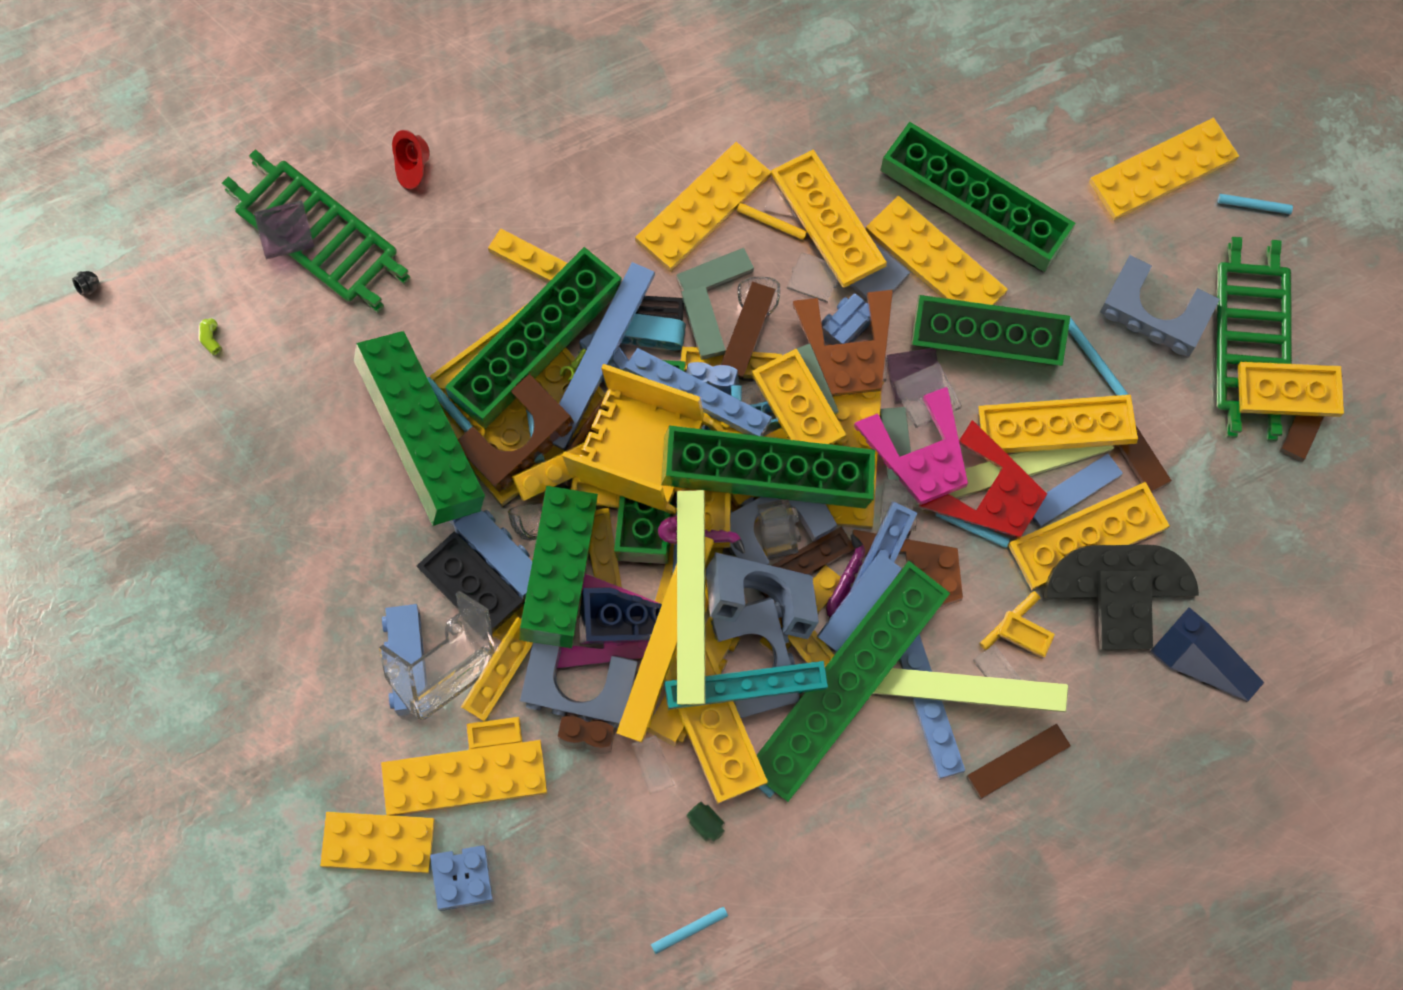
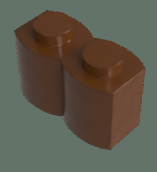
M566 716L561 718L558 740L559 743L568 748L579 749L586 747L595 753H609L612 750L615 735L614 727L602 721L587 723L579 717Z

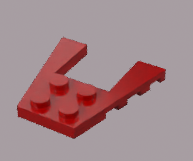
M972 420L959 440L960 445L1002 470L977 510L950 494L922 505L919 504L918 507L1020 539L1046 498L1047 493Z

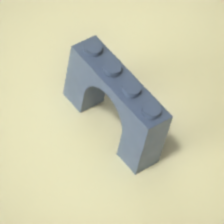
M1129 255L1100 313L1104 314L1111 321H1118L1126 325L1133 332H1140L1148 336L1155 343L1164 344L1172 348L1179 355L1190 357L1220 299L1197 288L1182 315L1171 320L1155 318L1146 312L1140 301V289L1152 265Z
M751 497L740 504V509L734 512L731 510L730 531L737 533L741 538L745 553L742 554L735 549L731 542L730 547L727 548L733 557L769 565L770 562L755 537L753 527L757 517L771 508H784L793 512L801 521L812 542L836 530L837 523L825 504L760 497L755 500L754 497Z
M715 553L706 568L710 617L735 622L745 607L744 588H752L766 593L775 602L779 603L782 612L784 634L808 639L819 623L811 575L721 553Z
M768 597L746 603L735 622L710 617L717 641H723L744 634H758L765 637L772 647L774 656L772 668L795 665L792 653H787L785 643L789 642L788 635L783 633V628H781L778 618L782 617L780 605L778 602L774 603L772 598ZM802 692L733 702L740 718L796 703L800 700L799 694Z
M533 643L520 698L521 702H526L527 708L541 710L542 706L552 708L551 713L567 716V713L570 712L578 714L577 717L588 722L596 718L604 720L603 722L615 728L619 727L636 679L639 661L615 655L611 656L607 679L602 692L593 700L580 702L567 697L557 683L556 673L562 647Z

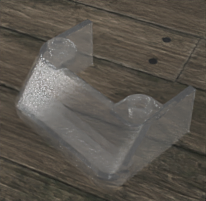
M461 591L456 593L459 613L450 618L445 625L446 640L414 663L410 664L384 645L379 647L385 679L410 713L420 720L429 718L475 684L495 653L489 610Z

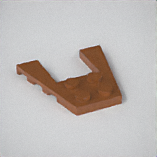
M893 290L867 293L873 340L826 346L824 345L818 298L793 301V308L798 315L803 332H805L809 344H811L832 397L881 391Z
M853 530L852 534L863 543L865 548L864 557H866L877 533ZM905 539L899 554H905L906 563L908 561L912 562L950 592V595L940 607L962 601L963 593L958 548Z

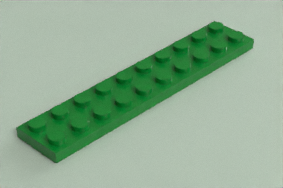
M908 561L885 592L825 666L828 688L805 692L757 753V758L768 781L766 785L785 801L789 802L950 595L949 591L912 562Z

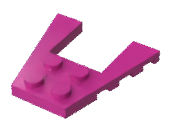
M947 387L926 394L923 397V401L943 440L899 457L878 414L854 423V428L865 437L868 445L877 451L883 458L885 465L894 471L900 478L899 481L920 505L967 487L968 484Z
M585 573L583 588H613L620 592L658 603ZM649 641L604 644L603 649L574 645L572 649L562 647L557 668L608 663L613 655L633 660L643 659Z

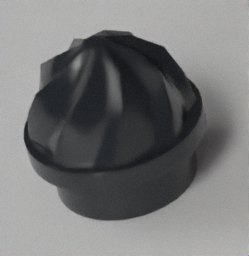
M79 271L77 276L72 278L75 289L82 296L85 294L90 295L98 288V276L91 271Z

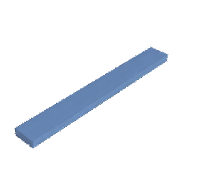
M631 263L559 403L572 417L574 424L566 436H560L553 442L554 446L565 450L570 443L603 378L601 367L603 364L609 365L655 276L654 271L636 263Z

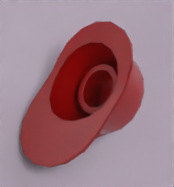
M400 130L396 132L392 140L395 172L399 183L404 188L413 189L422 180L424 165L429 160L430 150L427 142L420 135L415 136L409 130Z

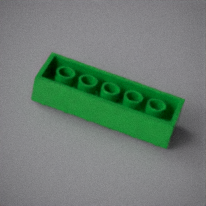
M918 295L911 344L1063 366L1071 316Z
M546 486L520 625L519 640L572 649L598 494Z

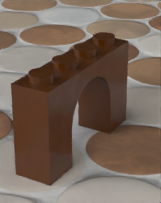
M530 374L511 390L515 399L534 419L533 434L524 446L513 451L496 449L473 426L458 439L467 459L498 492L510 488L514 484L512 476L531 468L535 463L534 460L540 454L544 455L549 452L554 445L553 442L560 436H566L574 424L572 417Z

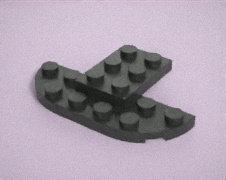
M1148 544L1092 545L1080 547L1067 553L1053 567L1046 582L1044 598L1098 597L1099 649H1153L1152 596H1199V589L1192 569L1182 557L1170 549Z

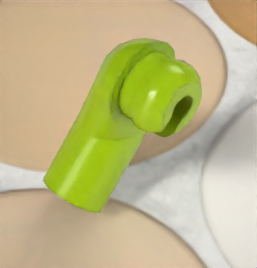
M213 318L203 319L199 324V341L214 356L222 349L220 344L213 338V331H216L218 324Z

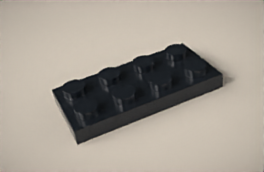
M455 531L416 565L419 571L486 639L525 603Z

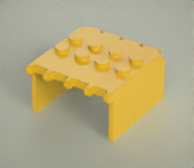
M603 364L601 369L608 390L601 407L608 411L599 409L591 427L592 430L599 433L589 432L581 452L587 454L588 457L584 455L576 456L564 451L562 457L570 475L578 477L581 482L659 510L676 514L677 508L669 504L675 491H685L686 488L661 485L664 436L669 425L702 429L703 425L712 427L714 421L704 417L701 397Z

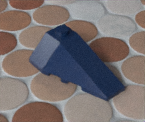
M583 588L579 613L580 644L649 641L662 604L642 599L639 596H632L613 588Z
M1190 607L1187 608L1156 643L1153 649L1150 650V653L1169 669L1175 672H1182L1193 677L1196 681H1203L1217 687L1218 690L1245 702H1248L1264 684V681L1217 631Z

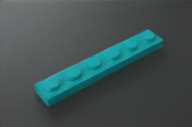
M824 661L705 676V704L678 705L677 680L665 681L664 683L668 710L828 688Z

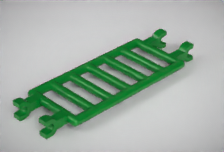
M255 149L249 155V158L253 160L251 163L254 167L266 174L260 183L248 194L229 176L222 182L225 192L240 202L235 207V212L344 300L349 302L358 296L378 313L384 306L380 302L382 299L365 286L383 268L393 274L403 285L410 279V276L407 274L409 272L408 269L392 259L396 255L397 249L288 162L281 161L274 166ZM284 172L294 179L258 217L247 210ZM301 187H304L312 194L276 231L265 224ZM319 201L323 202L330 209L292 246L284 237ZM339 215L348 224L311 261L301 252ZM357 229L366 238L329 275L320 266ZM373 244H376L385 251L349 289H346L338 282Z
M1232 237L1231 243L1227 245L1229 262H1221L1217 267V298L1220 299L1217 304V408L1228 410L1226 437L1237 438L1238 433L1242 432L1239 401L1227 400V387L1239 388V382L1236 377H1227V364L1239 365L1240 362L1292 364L1291 269L1280 267L1281 240H1271L1270 246H1267L1268 266L1241 264L1242 237ZM1227 272L1281 277V289L1227 285ZM1227 295L1281 299V312L1227 308ZM1227 318L1281 322V335L1227 331ZM1227 341L1282 345V358L1227 354ZM1268 414L1267 440L1277 441L1278 436H1282L1281 414Z

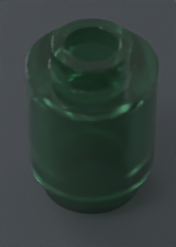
M702 801L694 806L686 815L690 820L689 824L706 842L710 839L715 842L725 833L723 827L726 823L709 805L705 806Z

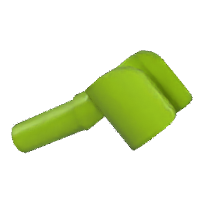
M583 348L570 366L562 367L560 376H564L569 369L572 375L568 381L572 380L586 349Z

